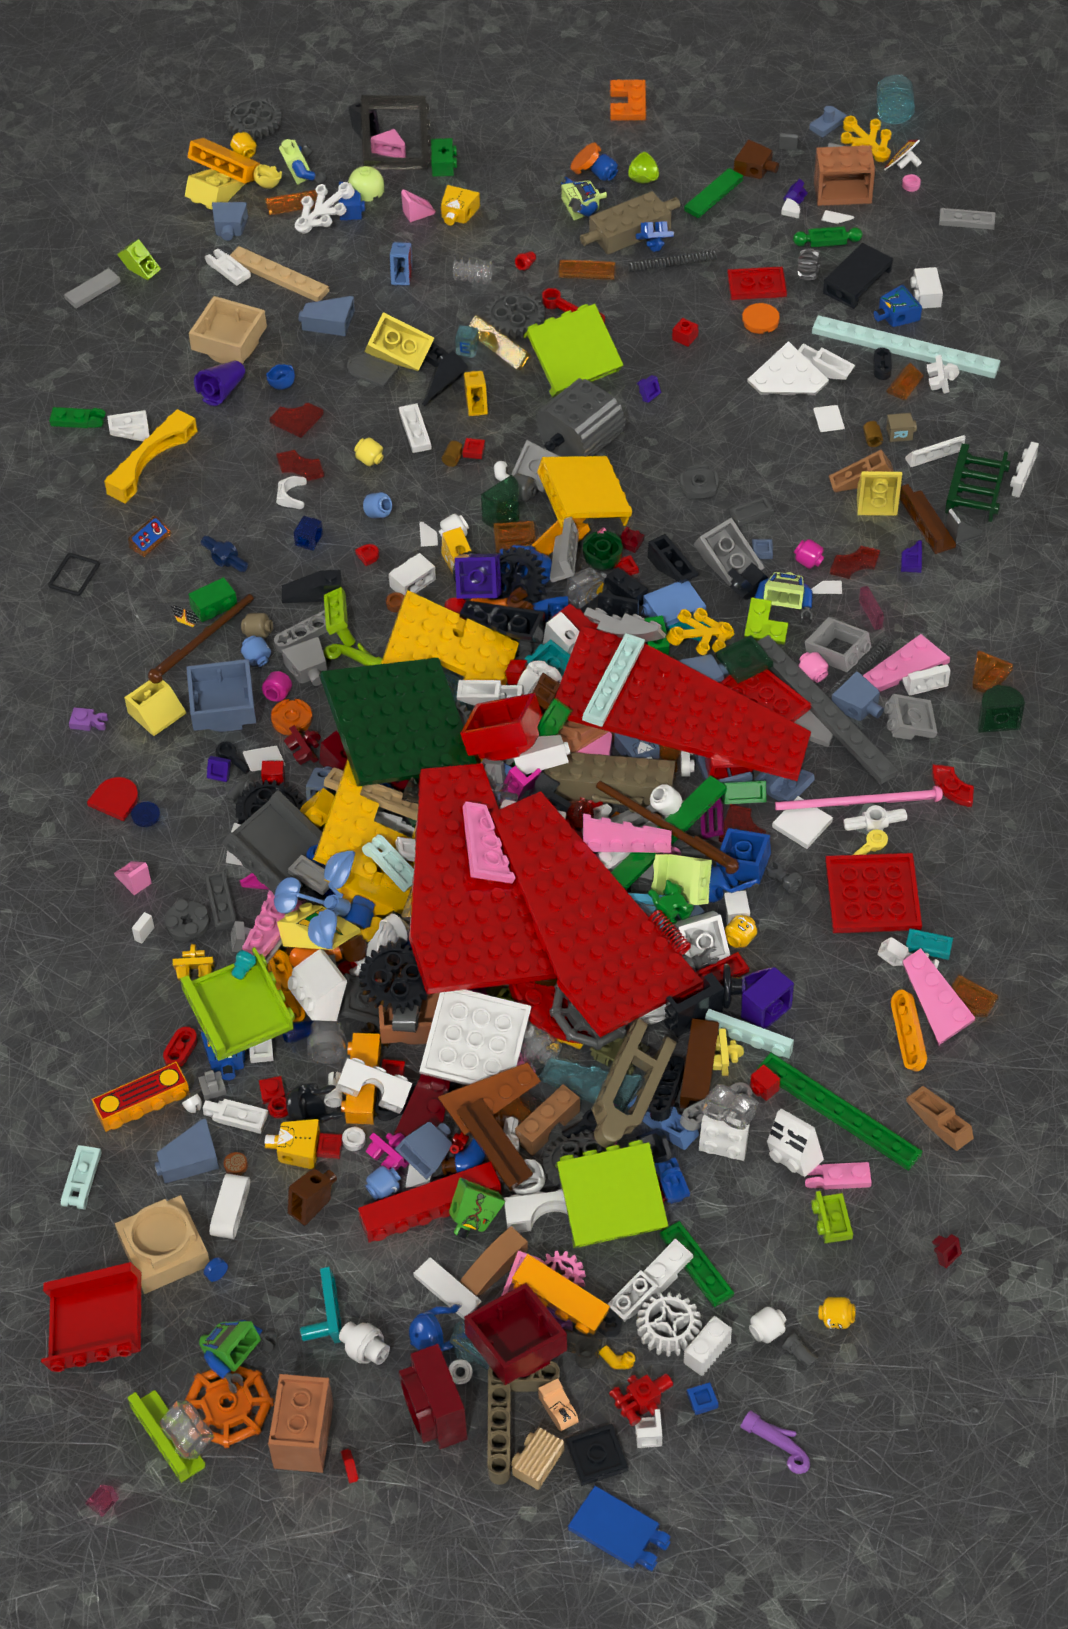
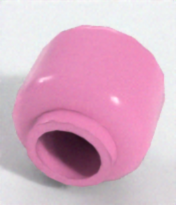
M806 652L800 657L798 666L813 682L819 683L827 677L829 665L818 652Z

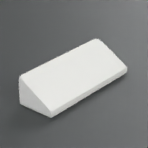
M962 435L913 451L905 459L910 467H914L960 452L961 444H965V436Z

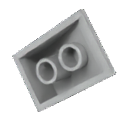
M732 518L703 534L693 544L703 560L729 586L732 584L730 581L733 578L727 573L732 568L740 574L751 563L760 570L765 568Z

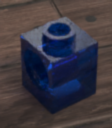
M303 515L293 532L295 546L313 551L323 535L322 521Z

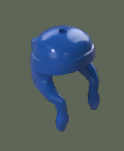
M712 864L708 902L715 903L723 898L724 890L729 893L742 891L745 888L752 887L758 880L755 879L739 885L733 874L725 872L726 868L724 866H713Z
M454 1304L450 1307L437 1306L417 1315L409 1327L411 1345L417 1350H422L439 1344L441 1351H446L454 1348L462 1340H469L465 1332L443 1343V1332L435 1317L439 1314L456 1313L462 1305Z

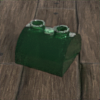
M510 475L481 494L482 521L486 525L493 528H506L515 525L519 521V485L514 476Z
M995 685L989 688L982 697L977 726L978 733L1020 730L1025 707L1022 694L1018 690L1005 685Z

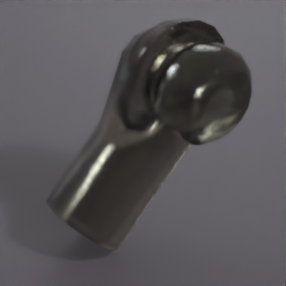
M529 1092L518 1098L530 1107L531 1113L543 1103L541 1099Z

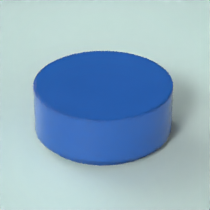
M220 1257L214 1258L205 1266L204 1275L211 1282H215L225 1275L228 1264Z

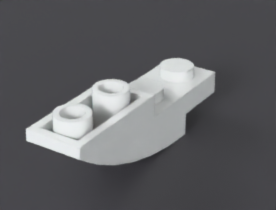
M674 1239L643 1272L640 1270L607 1305L624 1322L636 1315L639 1310H642L644 1302L649 1303L651 1296L656 1299L659 1293L664 1292L678 1278L677 1274L693 1258V1254L678 1240Z

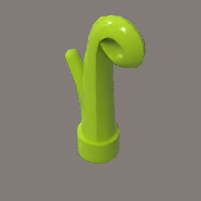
M358 643V649L341 644H332L323 650L324 657L329 660L337 659L343 654L364 666L381 664L383 659L373 656L361 643Z

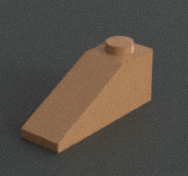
M881 449L829 475L833 491L858 489V482L862 471L894 472L892 464Z

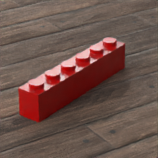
M487 1162L359 1207V1219L368 1242L381 1241L389 1235L404 1233L409 1228L417 1225H426L434 1219L451 1216L449 1210L460 1178L498 1191L501 1194V1184L491 1162Z

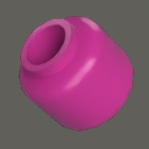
M811 539L802 540L794 551V554H796L795 560L807 569H811L814 566L819 567L825 558L822 556L824 549Z
M281 671L271 672L263 682L262 692L267 699L280 702L291 691L292 681L288 675Z

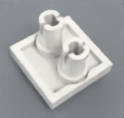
M726 1104L722 1117L708 1114L703 1115L699 1151L744 1161L750 1124L735 1121L738 1108L735 1105Z

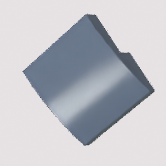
M801 769L798 781L761 772L754 780H765L766 794L782 802L794 801L815 778L813 773Z

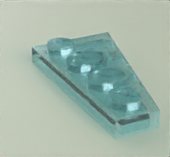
M550 1058L542 1070L539 1079L556 1088L564 1084L581 1099L594 1104L608 1075V1071H602L599 1067L591 1066V1068L581 1067L578 1063ZM642 1075L624 1076L613 1101L616 1109L624 1113L642 1081Z

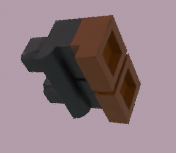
M542 673L528 694H536L542 711L543 708L547 709L551 704L560 684L545 673Z

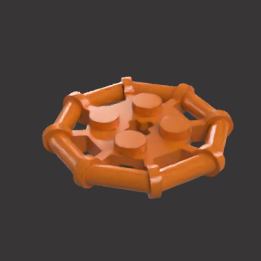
M239 1366L236 1371L230 1372L231 1374H240L243 1378H246L243 1382V1387L239 1383H233L237 1387V1393L230 1392L226 1378L210 1383V1380L219 1377L212 1369L201 1374L197 1373L194 1376L195 1380L185 1401L181 1403V1409L184 1410L193 1431L192 1435L196 1439L202 1438L223 1445L224 1448H230V1445L253 1435L258 1436L262 1432L261 1427L270 1407L274 1406V1399L270 1397L262 1379V1373L259 1370L254 1371ZM252 1385H255L260 1397H252L249 1391ZM205 1387L206 1394L204 1398L196 1400L201 1388ZM228 1398L229 1401H234L229 1408L221 1406L224 1404V1399ZM253 1406H260L254 1421H252L249 1417ZM195 1409H203L206 1418L201 1423ZM242 1423L248 1426L230 1434V1429ZM210 1425H214L218 1429H224V1433L222 1435L207 1430Z

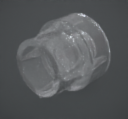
M316 1020L311 1024V1035L307 1039V1055L312 1062L330 1065L344 1059L346 1056V1040L343 1030H341L340 1022Z
M531 1023L526 1026L521 1046L522 1059L526 1063L528 1062L534 1071L542 1070L558 1057L562 1044L557 1038L542 1029H538Z

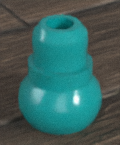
M244 950L236 954L235 967L231 972L232 976L239 980L245 977L246 973L249 972L250 968L254 967L257 961L254 955Z

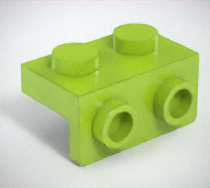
M816 1191L815 1200H811L813 1214L818 1215L819 1221L816 1222L819 1235H823L824 1243L853 1239L843 1193L822 1196L821 1191Z

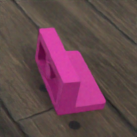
M514 766L509 770L502 788L517 802L532 789L542 771L538 768L529 777H526Z

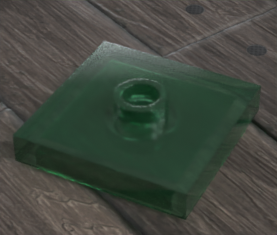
M752 635L716 652L717 659L737 683L773 667V661Z

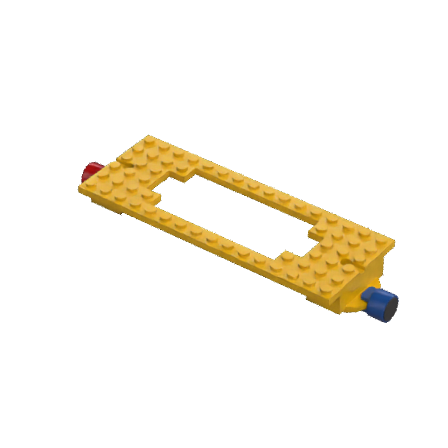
M407 590L381 664L439 658L442 667L464 676L463 680H500L501 685H506L505 671L510 661L514 660L519 642L475 621L461 617L460 611L466 601L465 599L449 598L443 607ZM478 754L474 755L477 764H481L483 759H480ZM347 760L313 860L326 865L328 860L336 853L355 852L349 877L346 883L337 890L343 894L342 898L349 900L351 904L349 913L342 918L361 929L370 927L373 917L383 918L393 912L404 916L411 907L412 887L403 892L371 857L363 853L362 847L368 842L371 843L372 839L380 834L396 850L395 841L397 837H410L374 821L379 803L360 795L363 786L357 787L349 761ZM416 826L410 839H415ZM407 861L414 869V861Z

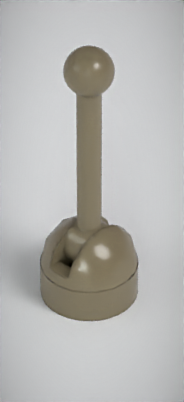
M597 794L592 796L594 803L601 801L623 805L615 799L603 798ZM631 798V800L635 801L641 806L644 805V798Z

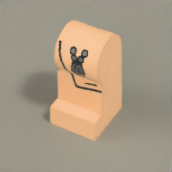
M558 1378L538 1388L539 1400L559 1431L579 1423L578 1416Z

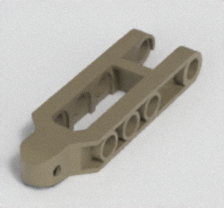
M640 1018L634 1020L628 1029L592 1107V1112L597 1122L594 1138L600 1146L605 1148L613 1146L623 1135L631 1134L633 1129L641 1124L676 1046V1041L665 1036L662 1039L663 1043L658 1052L653 1057L637 1049L648 1026ZM630 1063L646 1073L644 1075V1083L636 1093L635 1103L628 1110L630 1114L626 1115L615 1108L613 1101Z

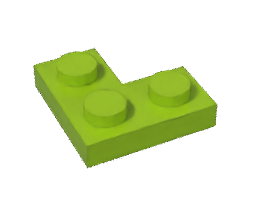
M751 598L744 639L758 641L769 635L777 644L785 645L788 623L769 620L772 601Z

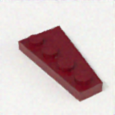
M421 1074L394 1135L402 1133L406 1137L427 1122H431L435 1127L443 1123L445 1107L438 1097L448 1093L450 1081Z

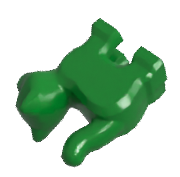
M666 880V886L663 890L665 896L659 898L655 890L651 889L648 891L656 911L661 910L672 924L677 922L674 918L677 915L680 916L681 920H685L690 917L694 906L688 904L682 895L683 887L681 885Z

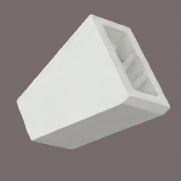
M561 735L540 736L530 749L513 759L516 767L526 775L533 773L538 768L544 770L569 763L567 755L571 753L568 742H563Z

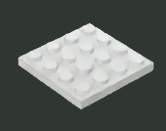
M468 990L440 993L419 1073L470 1085L516 1067L531 1006Z

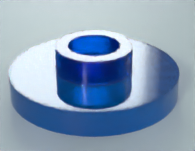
M141 802L132 809L131 817L137 826L150 827L158 822L160 810L152 802Z

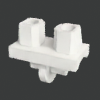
M938 355L935 356L936 362L927 364L928 374L932 377L929 378V384L932 391L942 388L944 393H948V379L954 380L959 375V368L952 363H948L945 366L942 362V356Z

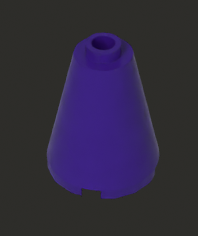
M234 360L200 370L194 377L195 390L198 394L201 393L204 397L202 400L205 403L217 406L223 403L245 376V367L239 361Z

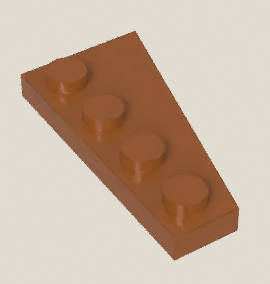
M527 1062L441 1095L438 1099L465 1136L470 1132L457 1114V1110L463 1105L467 1108L477 1100L482 1099L494 1116L541 1081Z

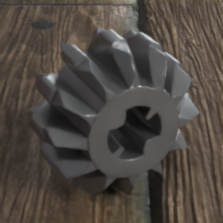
M808 248L800 252L798 262V275L800 279L807 281L817 279L821 262L819 250Z

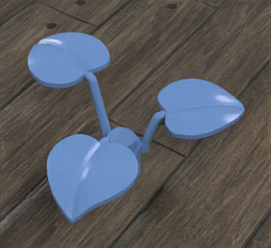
M354 851L336 853L328 860L325 866L324 877L327 881H330L329 887L336 895L327 896L325 901L299 893L301 883L293 877L281 881L274 894L275 908L282 914H288L296 907L297 897L325 906L326 910L320 911L319 916L313 917L308 926L310 940L315 945L325 949H332L337 916H346L351 908L350 901L342 898L343 894L337 889L341 888L349 877L355 856Z

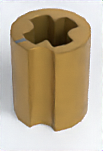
M876 421L867 422L863 426L867 445L877 447L883 442L880 426Z
M450 441L442 456V462L450 467L456 466L463 453V445L458 441Z

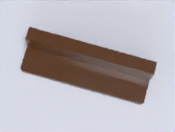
M909 484L901 486L899 500L934 554L955 548L956 542L921 490L913 492Z
M692 1019L680 1094V1108L682 1109L689 1107L690 1100L701 1101L709 1097L719 1022Z
M482 1099L477 1100L467 1108L463 1105L457 1110L458 1116L510 1191L533 1176L532 1171Z

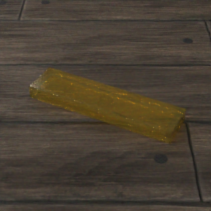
M478 315L473 317L466 330L517 370L521 371L530 355Z

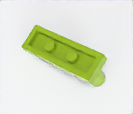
M340 587L324 595L326 630L329 635L337 633L343 644L350 647L356 640L347 628L346 594L343 588Z

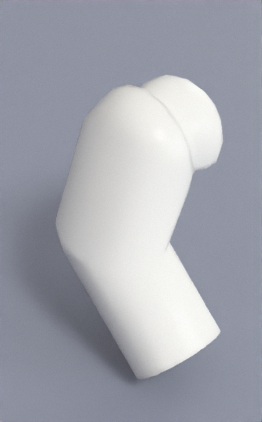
M498 461L494 465L495 478L507 485L509 478L512 477L506 473L508 465L504 461Z

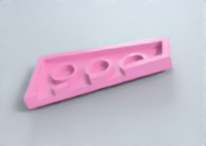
M920 634L864 674L863 677L881 692L898 685L899 681H902L903 677H907L910 673L950 663V657Z
M465 802L463 805V815L471 877L512 884L516 878L514 873L509 870L508 858L506 855H503L501 850L502 843L500 838H497L495 835V826L487 806Z
M583 813V841L593 852L671 853L670 830L645 825L640 828L624 821L623 824L611 822L609 818L602 817L599 820Z
M270 890L267 894V900L264 901L261 907V913L257 915L255 925L250 930L242 947L244 951L252 955V948L255 947L259 955L263 954L266 957L281 938L277 922L283 919L285 914L276 910L274 905L275 897ZM297 900V905L291 912L298 910L299 906L302 905V901Z
M921 948L903 960L902 964L917 994L919 1003L924 1010L938 1046L975 1021L973 1014Z

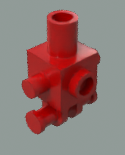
M667 1373L653 1381L648 1375L640 1379L636 1375H632L627 1380L630 1385L627 1386L626 1395L623 1396L619 1387L612 1389L609 1395L616 1401V1408L622 1409L621 1415L628 1418L631 1426H635L641 1421L640 1416L649 1411L654 1416L655 1409H659L658 1405L661 1404V1393L673 1387V1382Z

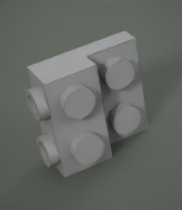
M893 694L885 703L884 713L889 716L887 729L892 731L893 737L912 740L915 735L935 738L938 734L931 700Z

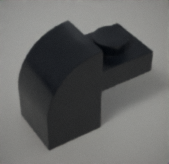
M753 563L741 574L734 568L727 573L733 578L730 581L732 583L730 587L745 600L755 597L759 583L769 578Z
M543 772L536 779L528 795L529 797L541 791L558 811L566 812V814L572 804L555 793L560 783Z

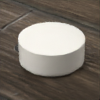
M358 1127L346 1129L342 1135L344 1147L350 1151L362 1149L366 1143L364 1131Z

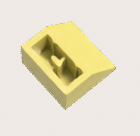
M163 679L158 684L147 681L124 697L128 714L153 736L186 714L184 707L172 688Z

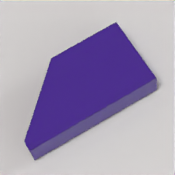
M918 540L914 546L902 551L901 572L921 573L922 540Z

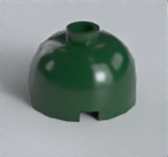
M596 531L588 535L583 541L584 559L593 569L598 571L610 570L622 558V541L615 533L604 531V533L597 534Z

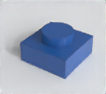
M710 1382L687 1389V1396L695 1415L718 1408L719 1404Z

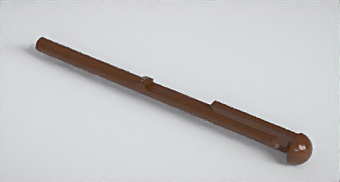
M251 594L246 595L213 624L204 628L203 632L181 650L177 649L156 668L150 669L148 672L149 681L154 684L160 683L162 675L254 600Z
M599 781L597 783V789L660 828L670 830L673 836L724 866L727 874H734L738 871L739 863L735 858L733 859L696 835L693 838L663 820L662 816L654 814L604 782Z

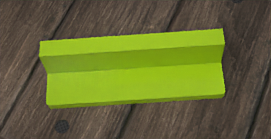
M152 1391L141 1399L136 1392L127 1397L130 1408L181 1483L206 1467L205 1462L156 1391Z

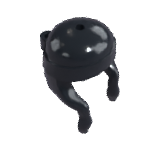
M308 1083L291 1090L286 1097V1109L291 1120L318 1119L319 1123H325L328 1120L343 1117L345 1112L339 1111L326 1115L324 1103L317 1097V1095L330 1093L336 1086L327 1085L318 1089L316 1083Z

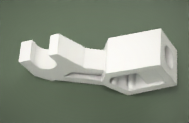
M890 937L881 943L877 955L892 966H903V960L912 955V953H909L908 947ZM937 959L931 961L937 968L939 961Z

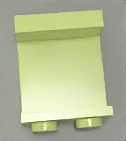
M668 853L655 854L653 862L654 878L651 889L655 890L658 895H664L663 890L666 886V880H669L671 883H676L683 887L682 895L686 901H689V904H708L712 860Z

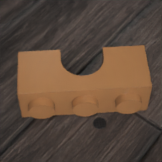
M562 1084L515 1128V1136L519 1138L520 1146L532 1156L549 1141V1134L557 1123L560 1122L565 1126L580 1112V1097Z

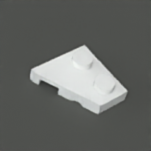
M146 410L107 416L109 431L112 436L144 441L150 436Z

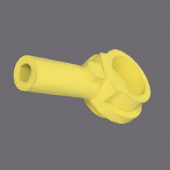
M878 829L870 831L866 837V844L853 855H866L870 851L876 852L883 849L888 842L887 834Z

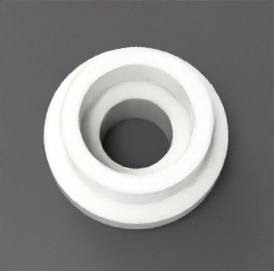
M462 1359L453 1361L448 1368L456 1384L467 1383L473 1374L470 1363ZM459 1367H463L465 1370V1374L462 1377L456 1374Z

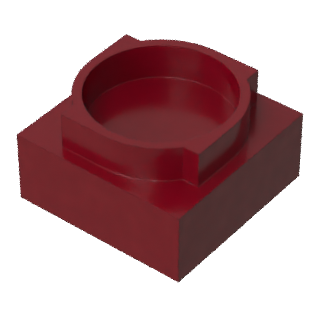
M527 1283L464 1316L466 1336L504 1385L519 1377H525L549 1365L551 1359L567 1351V1333Z
M439 1344L411 1353L412 1366L400 1370L399 1377L408 1411L422 1442L426 1443L435 1439L439 1450L467 1440L465 1408Z

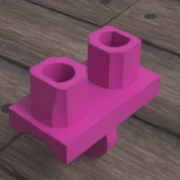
M374 1132L369 1138L372 1142L365 1152L377 1161L384 1152L389 1154L381 1164L389 1170L394 1168L396 1171L400 1166L406 1168L409 1165V1162L395 1150L405 1138L402 1133H397L396 1135L388 1133L386 1135V1139L389 1140L388 1144Z

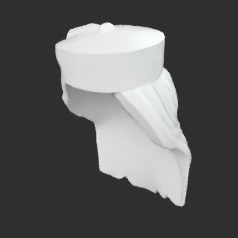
M390 914L380 921L378 931L367 945L366 956L371 957L372 950L379 953L380 945L386 950L388 943L393 948H396L397 943H400L401 946L407 943L408 935L406 928L396 914ZM365 959L359 965L349 970L351 975H359L361 964L365 963Z

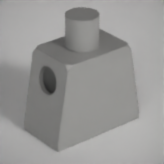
M318 637L282 650L284 665L299 683L311 681L314 686L322 684L319 675L321 671H327V666Z

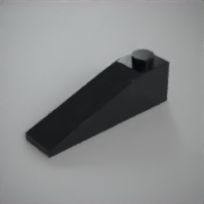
M467 600L460 611L461 617L468 618L519 641L540 644L545 633V613L542 611Z

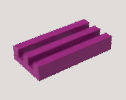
M719 798L708 809V833L707 811L700 817L703 839L724 835L723 802ZM714 808H717V831H715Z

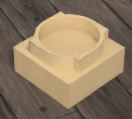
M213 296L189 332L191 350L208 354L211 359L224 364L236 360L243 364L253 353L259 343V338L267 327L265 310Z
M181 1195L168 1201L163 1199L143 1208L137 1214L115 1223L118 1237L129 1262L142 1272L141 1288L144 1294L204 1269L208 1262H210L208 1252Z

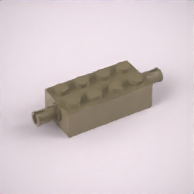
M651 191L589 216V232L580 235V241L583 246L597 241L607 254H611L645 240L636 239V234L641 233V223L653 222V229L656 232L655 222L667 221L668 230H670L671 211L680 208V201L677 197H673L662 202Z

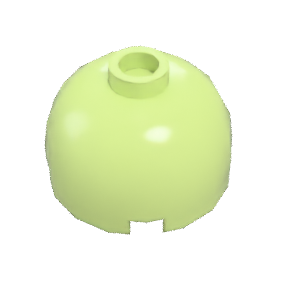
M359 167L349 177V183L356 191L361 193V201H373V197L378 196L379 198L384 193L383 177L374 167Z

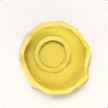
M260 164L254 169V180L262 188L271 189L276 187L282 177V171L278 173L276 166L269 167Z

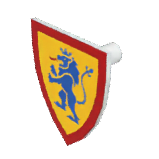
M909 140L893 156L884 170L890 168L897 161H899L897 166L900 169H903L910 161L918 167L922 162L911 149L920 141Z

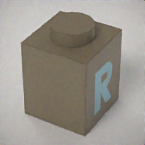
M911 413L887 415L886 430L889 442L913 440V433L916 432L917 425L916 421L912 420Z

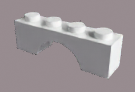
M562 1189L556 1192H535L531 1195L523 1196L515 1194L504 1198L507 1229L512 1226L518 1233L532 1231L535 1221L543 1214L549 1212L567 1214Z

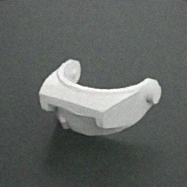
M291 476L279 481L276 503L284 507L303 509L304 502L291 498L286 492L292 487L306 485L307 479Z

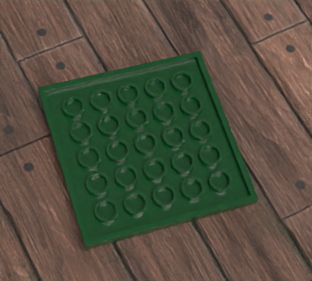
M439 658L321 671L319 677L357 787L417 779L421 769L477 764L474 755L468 756L460 733L464 726Z

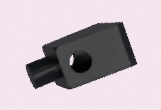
M365 100L349 106L352 128L365 144L371 142V137L380 134L376 107Z

